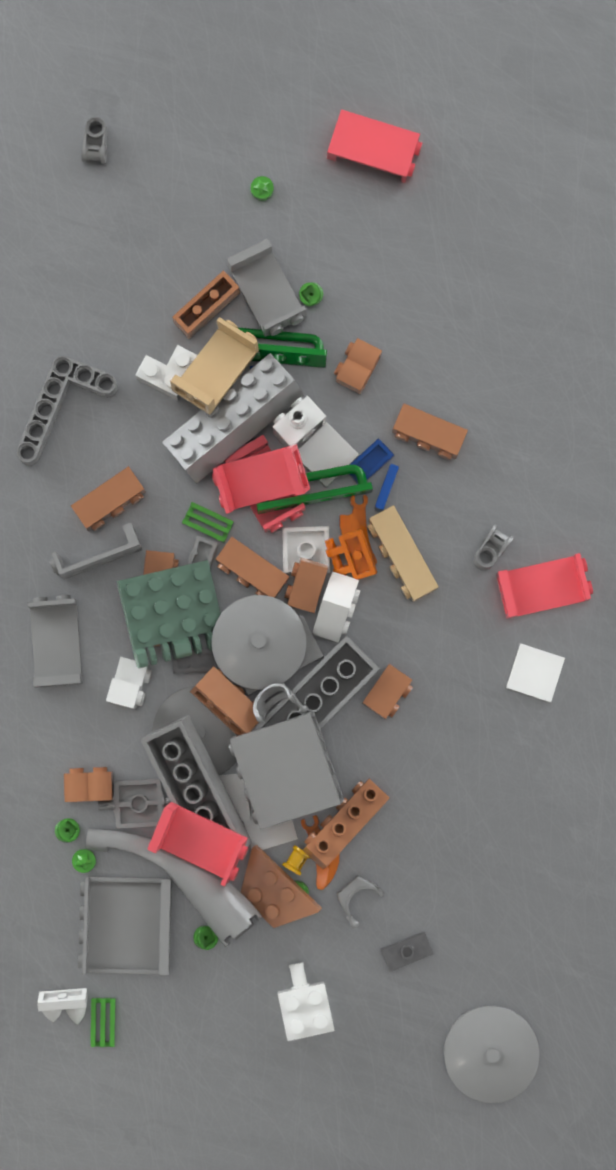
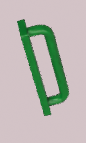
M238 327L244 333L250 332L260 339L312 343L315 348L258 344V352L260 353H257L252 361L260 362L271 353L280 364L326 367L327 350L324 349L323 341L317 335L282 331L275 336L270 334L265 337L261 329Z
M345 465L306 473L308 482L355 474L358 485L274 501L268 500L257 504L258 514L294 508L302 503L310 505L372 493V482L367 483L364 470L357 465Z

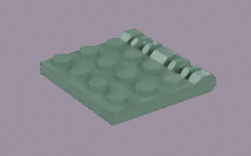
M208 560L116 581L138 669L148 667V659L151 665L157 664V655L153 646L160 644L162 657L165 662L171 661V653L167 642H170L175 660L192 656L188 637H191L195 654H201L202 645L198 635L203 633L209 651H212V631L221 613Z

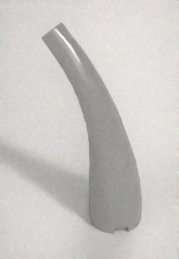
M88 829L86 838L87 850L108 852L109 848L122 850L144 857L164 868V871L225 947L231 944L228 941L230 937L237 940L254 926L251 921L253 918H256L258 921L262 918V915L254 905L230 882L224 887L220 885L223 878L163 849H160L156 854L147 850L151 838L121 831Z

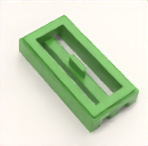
M191 502L182 524L225 543L234 521ZM194 509L227 524V527L225 528L193 513ZM190 517L224 532L223 535L220 536L190 522Z
M91 998L90 1047H115L116 998ZM97 1003H101L100 1041H96ZM106 1003H110V1041H105Z

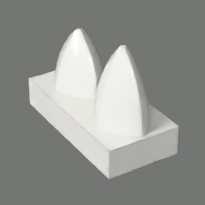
M87 988L40 991L38 1011H42L47 1019L55 1022L60 1016L61 1011L66 1009L69 1018L78 1025L86 1011Z

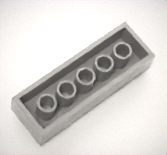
M270 353L233 384L211 415L200 410L162 443L197 484L213 471V468L224 462L305 394L295 379Z
M345 636L292 692L301 704L307 707L306 712L314 710L321 730L380 668ZM285 698L265 717V722L259 723L252 731L301 716L304 713H301L299 707L291 702L289 698Z
M189 715L151 732L141 739L171 802L247 837L248 840L245 846L248 847L252 843Z

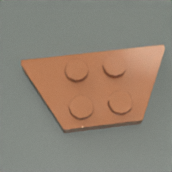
M258 845L252 848L240 892L254 905L273 928L318 913L322 909Z

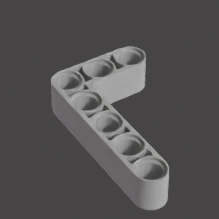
M66 356L57 357L50 367L17 447V456L20 461L27 466L35 465L39 461L70 384L109 398L114 396L118 389L113 375ZM61 364H68L70 367L66 373L58 372V367ZM83 372L91 374V378L87 382L79 380V376ZM106 380L113 383L109 390H102L100 388L102 382ZM53 385L61 387L60 392L56 395L49 393V389ZM44 406H50L52 412L48 416L40 415L41 409ZM36 427H41L43 434L37 438L32 437V430ZM29 448L33 449V457L24 459L23 452Z

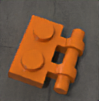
M362 528L340 535L338 538L341 545L339 546L335 545L333 538L324 541L327 547L325 550L326 554L331 558L334 566L333 572L347 576V573H352L353 578L358 580L377 573ZM339 554H345L348 565L342 564Z

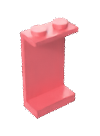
M341 109L327 151V159L336 161L337 157H341L402 176L401 182L406 183L407 176L412 177L416 164L412 163L414 155L419 156L422 142H419V133Z
M262 435L239 448L224 463L269 452L271 449L268 446V441ZM292 494V495H288V496H284V497L272 499V500H269V501H274V500H279V499H285V498L295 497L296 495H295V494ZM302 503L294 508L258 514L257 504L249 505L265 533L269 530L271 533H274L283 527L282 523L288 519L291 521L297 520L304 515L302 511L305 510V505Z
M297 444L220 464L213 468L212 479L214 484L218 486L220 492L219 502L221 507L225 508L226 514L238 508L292 494L297 496L305 494L310 490Z
M580 553L571 557L509 571H498L496 577L506 619L590 600V595L593 594V587L591 581L586 579L585 572L588 571L585 558H581Z
M170 802L164 807L147 850L156 854L160 849H163L223 878L220 885L225 887L230 880H235L240 868L236 866L239 859L243 860L248 851V847L245 846L248 838Z

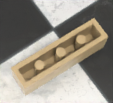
M393 505L369 518L370 525L367 528L373 538L377 537L381 543L378 548L384 559L388 557L392 563V566L389 568L395 579L400 578L404 585L400 588L405 598H411L412 602H415L437 590L439 586L395 506Z

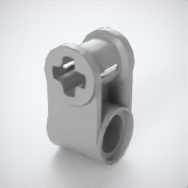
M91 117L85 124L82 162L95 160L101 161L103 164L106 163L108 132L105 122L99 117ZM94 126L102 127V131L98 134L90 132Z
M494 525L474 556L475 566L480 570L490 569L507 549L513 537L506 536ZM480 554H488L491 557V563H482L479 558Z

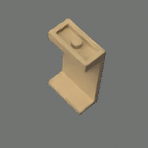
M220 317L217 319V331L181 377L175 374L170 381L173 392L211 415L259 351L257 338L250 332L244 333L238 329L235 323L230 320L225 321Z

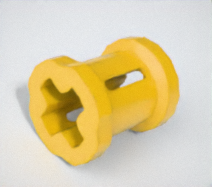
M294 845L287 862H283L282 866L300 876L302 873L300 870L310 857L302 849Z

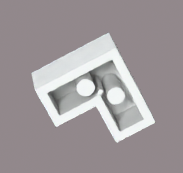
M177 345L167 365L146 355L135 375L137 381L179 401L181 396L172 391L170 381L175 374L181 377L197 357V354Z
M332 571L312 632L313 635L339 643L341 634H347L350 622L346 621L347 617L352 618L361 591L356 589L359 582L358 579Z
M120 656L115 678L111 680L106 701L133 710H137L138 706L142 707L146 694L142 691L144 683H149L152 670L148 669L149 665L148 667L138 669L135 660Z

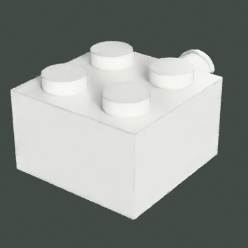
M308 395L304 399L298 398L290 406L292 409L286 415L281 413L273 421V435L284 447L297 444L298 448H300L326 423V415Z
M303 962L289 965L293 987L278 991L288 1041L335 1031L324 981L313 984L307 983Z

